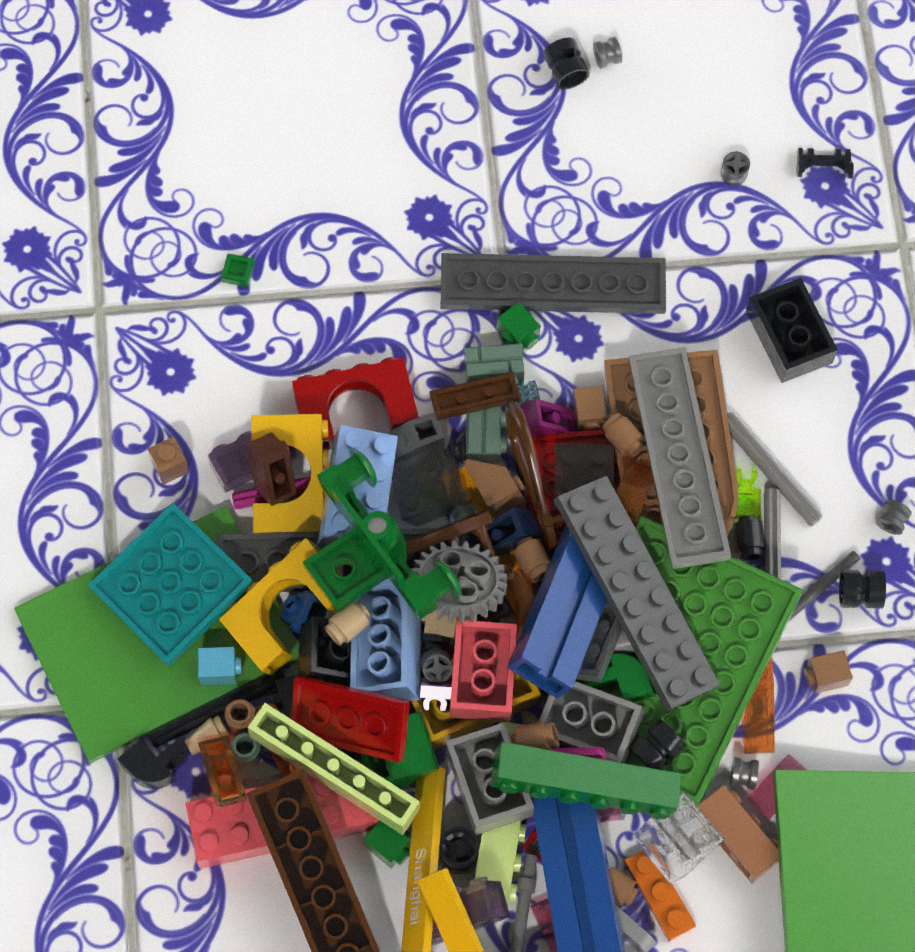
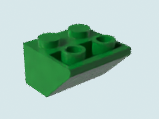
M421 712L409 714L404 760L398 763L361 754L365 767L400 789L440 769Z

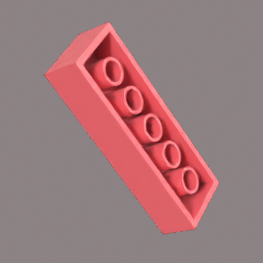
M307 775L333 839L371 831L378 823L377 818L310 775ZM262 786L185 802L196 859L200 869L270 854V850L246 793Z

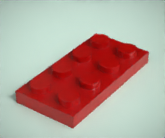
M298 676L294 678L291 720L335 748L399 763L404 760L410 701Z

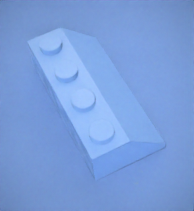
M386 579L353 601L355 605L359 602L367 609L370 614L368 618L370 625L351 640L350 687L409 701L420 700L421 620H419L391 580Z

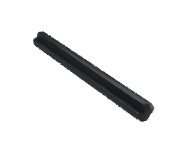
M281 668L273 676L264 674L148 733L154 747H159L201 726L210 717L215 718L218 715L225 714L226 707L232 701L243 699L249 702L275 689V681L286 676Z

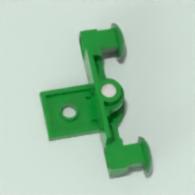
M350 449L351 457L337 466L333 464L317 475L320 486L352 528L351 531L302 562L304 568L336 612L388 578L419 620L436 610V601L448 593H451L457 600L460 599L461 586L458 578L449 566L435 560L433 561L435 569L420 578L406 564V542L396 520L391 515L382 511L368 513L357 499L354 487L365 480L371 487H375L377 483L375 470L369 459L362 452ZM344 564L353 567V571L348 576L338 575L336 573L337 569Z

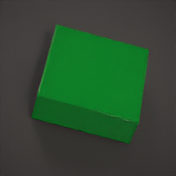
M227 253L221 282L249 288L255 259Z

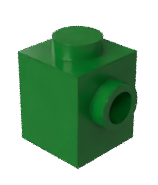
M520 302L497 318L496 330L500 333V338L504 344L521 343L522 350L524 348L529 350L539 341L541 326Z
M379 821L363 839L364 846L391 869L396 863L401 866L410 855L411 839L408 837L411 834L408 830L401 835Z

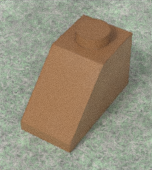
M470 459L463 462L495 518L525 502L521 494L525 487L517 474L511 476L508 469L504 466Z

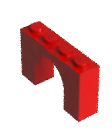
M388 357L380 363L370 365L368 363H360L351 369L342 371L340 369H332L323 375L314 377L312 375H304L292 381L293 395L298 414H322V420H328V438H323V449L330 450L333 447L334 433L329 416L330 407L338 396L347 391L363 390L375 395L384 406L390 431L408 421L419 418L404 357L398 359L396 357Z

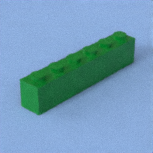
M501 742L494 751L491 787L500 788V791L513 794L520 791L530 793L531 797L538 799L554 797L560 798V801L566 804L583 802L589 803L590 807L595 809L612 807L620 809V812L624 814H637L640 812L649 814L653 819H667L679 806L681 773Z

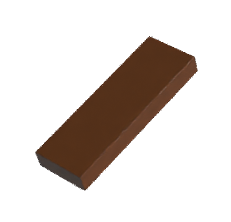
M513 372L429 391L437 420L503 406L509 401L520 402L521 398Z

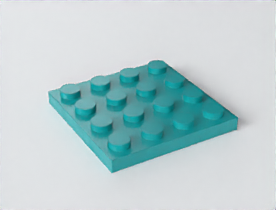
M171 503L88 586L170 667L246 592L254 581L174 503Z

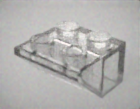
M687 792L679 796L678 809L667 819L650 818L631 836L670 884L686 877L725 840V837Z

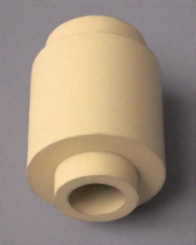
M351 602L328 620L329 624L324 627L325 631L337 645L340 646L344 642L349 643L370 625L368 621L370 614L361 603L358 602L355 605Z

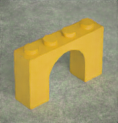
M322 414L251 415V441L272 432L280 441L284 440L288 446L300 450L307 458L311 468L309 485L305 492L297 499L286 503H278L274 506H271L269 503H253V533L320 531L325 491L320 486L317 475L323 472V467H329V450L323 449V438H328V420H322Z
M306 538L295 543L290 548L289 554L282 561L274 563L268 569V574L260 581L250 585L246 590V594L238 602L232 604L219 619L258 668L271 676L293 657V654L275 634L270 623L271 606L275 598L283 590L295 585L308 586L327 610L334 614L337 613L303 566L302 562L320 551L316 544ZM337 570L336 573L342 576V574Z

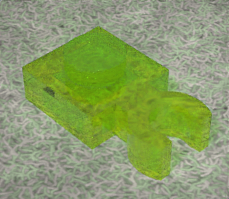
M737 468L736 475L739 487L735 519L743 516H755L756 520H760L761 488H753L758 476L757 471L752 469L751 478L745 480L741 477V469Z

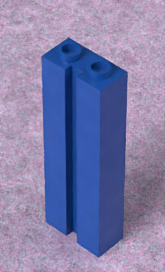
M568 526L563 529L507 667L557 699L573 688L607 600Z
M531 797L557 951L625 952L599 810L590 807L589 803L566 804L561 802L560 798L548 797L538 799Z

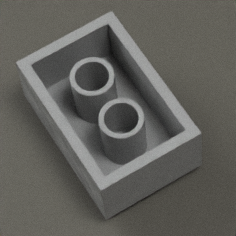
M575 681L573 688L558 699L549 694L539 722L546 721V723L553 722L555 724L559 744L569 748L602 747L605 750V760L626 763L630 747L633 745L645 711L641 705Z
M504 723L446 741L445 751L475 835L533 817L534 806L529 793L518 791L517 793L510 794L500 791V788L491 787L494 751L501 742L511 743Z

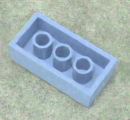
M340 425L333 440L330 466L333 464L337 466L351 457L350 449L362 452L369 459L375 470L377 483L375 487H371L365 480L353 488L355 495L368 513L374 511L387 513L398 436ZM326 493L317 546L322 547L328 546L352 530Z

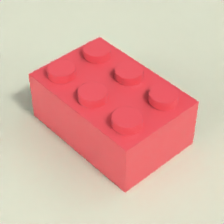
M456 620L450 703L451 718L510 722L514 672L507 667L516 647L517 624L473 622L468 620L461 624L460 620Z

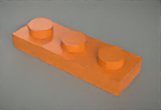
M651 846L624 860L626 868L633 880L637 882L636 885L668 942L696 928L694 920Z

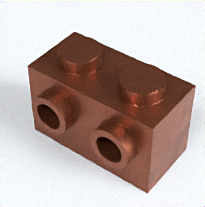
M270 432L247 443L254 487L271 506H274L297 495L290 458L291 454L284 440L280 441Z

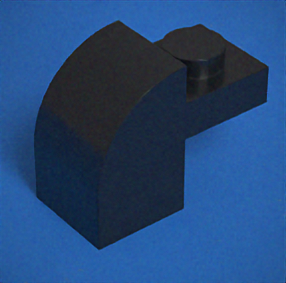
M179 737L156 757L140 739L117 759L120 766L138 785L148 789H160L174 782L173 776L169 771L172 768L177 770L188 760L187 756L190 752L186 743Z

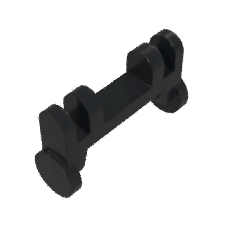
M798 148L797 177H802V173L811 166H837L847 174L848 179L853 178L854 164L851 161V149L845 150V156L841 155V149H835L834 155H814V148H807V155H803V148Z

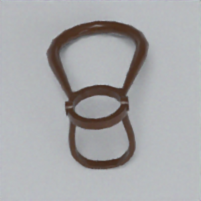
M509 401L505 406V416L516 464L535 508L538 527L545 545L548 549L556 548L557 542L554 528L567 524L562 515L552 517L545 502L536 449L527 420L520 405L516 401Z

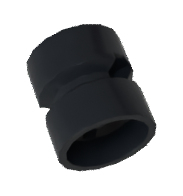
M568 37L556 40L543 51V56L548 67L552 70V76L559 89L574 88L582 84L589 77V69L585 60L581 57V51L574 38Z
M841 570L839 602L842 608H858L860 604H864L865 608H884L886 600V576L884 571L867 570L863 575L859 570Z
M659 718L648 729L649 736H641L630 747V750L647 768L664 770L669 765L668 758H676L687 748V745Z
M462 826L452 827L442 835L439 846V859L442 866L451 873L464 874L476 865L479 854V841L475 833L469 828Z

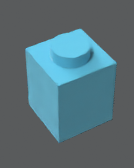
M234 647L198 648V678L200 685L236 684V675L242 674L241 656L236 657Z

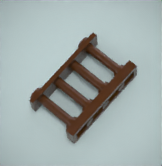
M489 509L405 540L407 555L416 552L417 556H420L421 552L429 554L430 546L443 541L446 545L452 547V542L455 540L457 545L461 547L459 542L461 540L460 535L471 531L473 535L476 534L482 552L489 549L490 558L496 557L497 555L487 532L489 529L488 524L493 523ZM512 569L504 571L507 574V585L510 584L509 579L514 578Z

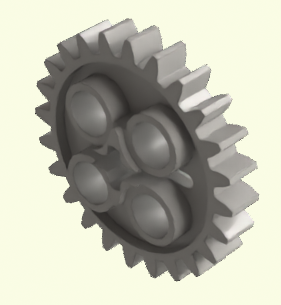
M455 540L452 542V547H447L444 542H441L439 550L430 546L429 554L421 552L420 560H414V568H411L412 572H416L421 578L435 569L433 561L438 560L451 568L461 586L460 599L457 600L451 593H448L436 601L437 609L434 611L437 612V620H440L445 615L448 616V622L452 623L455 617H459L461 624H464L465 617H470L473 622H476L477 614L487 618L488 609L494 612L497 611V604L503 603V597L506 595L507 574L504 573L505 566L498 565V556L490 558L489 549L481 553L479 551V544L469 548L468 541H465L463 546L460 547Z

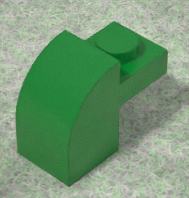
M612 654L611 662L613 667L606 669L601 682L586 681L587 686L598 690L619 684L623 699L633 703L655 697L649 677L642 664L637 659L626 654Z

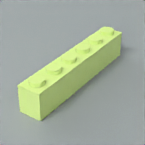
M264 703L248 726L250 738L300 770L304 769L306 774L401 835L405 833L420 810V801L266 703Z
M500 721V723L505 724L510 741L511 735L515 734V728L523 726L522 724ZM521 821L482 833L471 905L507 910L509 902L515 903L517 884L512 883L513 872L520 871L522 854H517L516 851L518 842L524 843L526 824H521Z

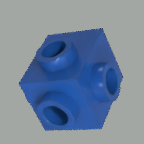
M311 590L291 592L284 603V610L280 619L290 624V630L299 634L300 629L312 616L324 618L327 609Z

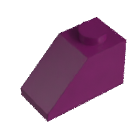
M536 398L520 405L532 436L577 431L574 409Z

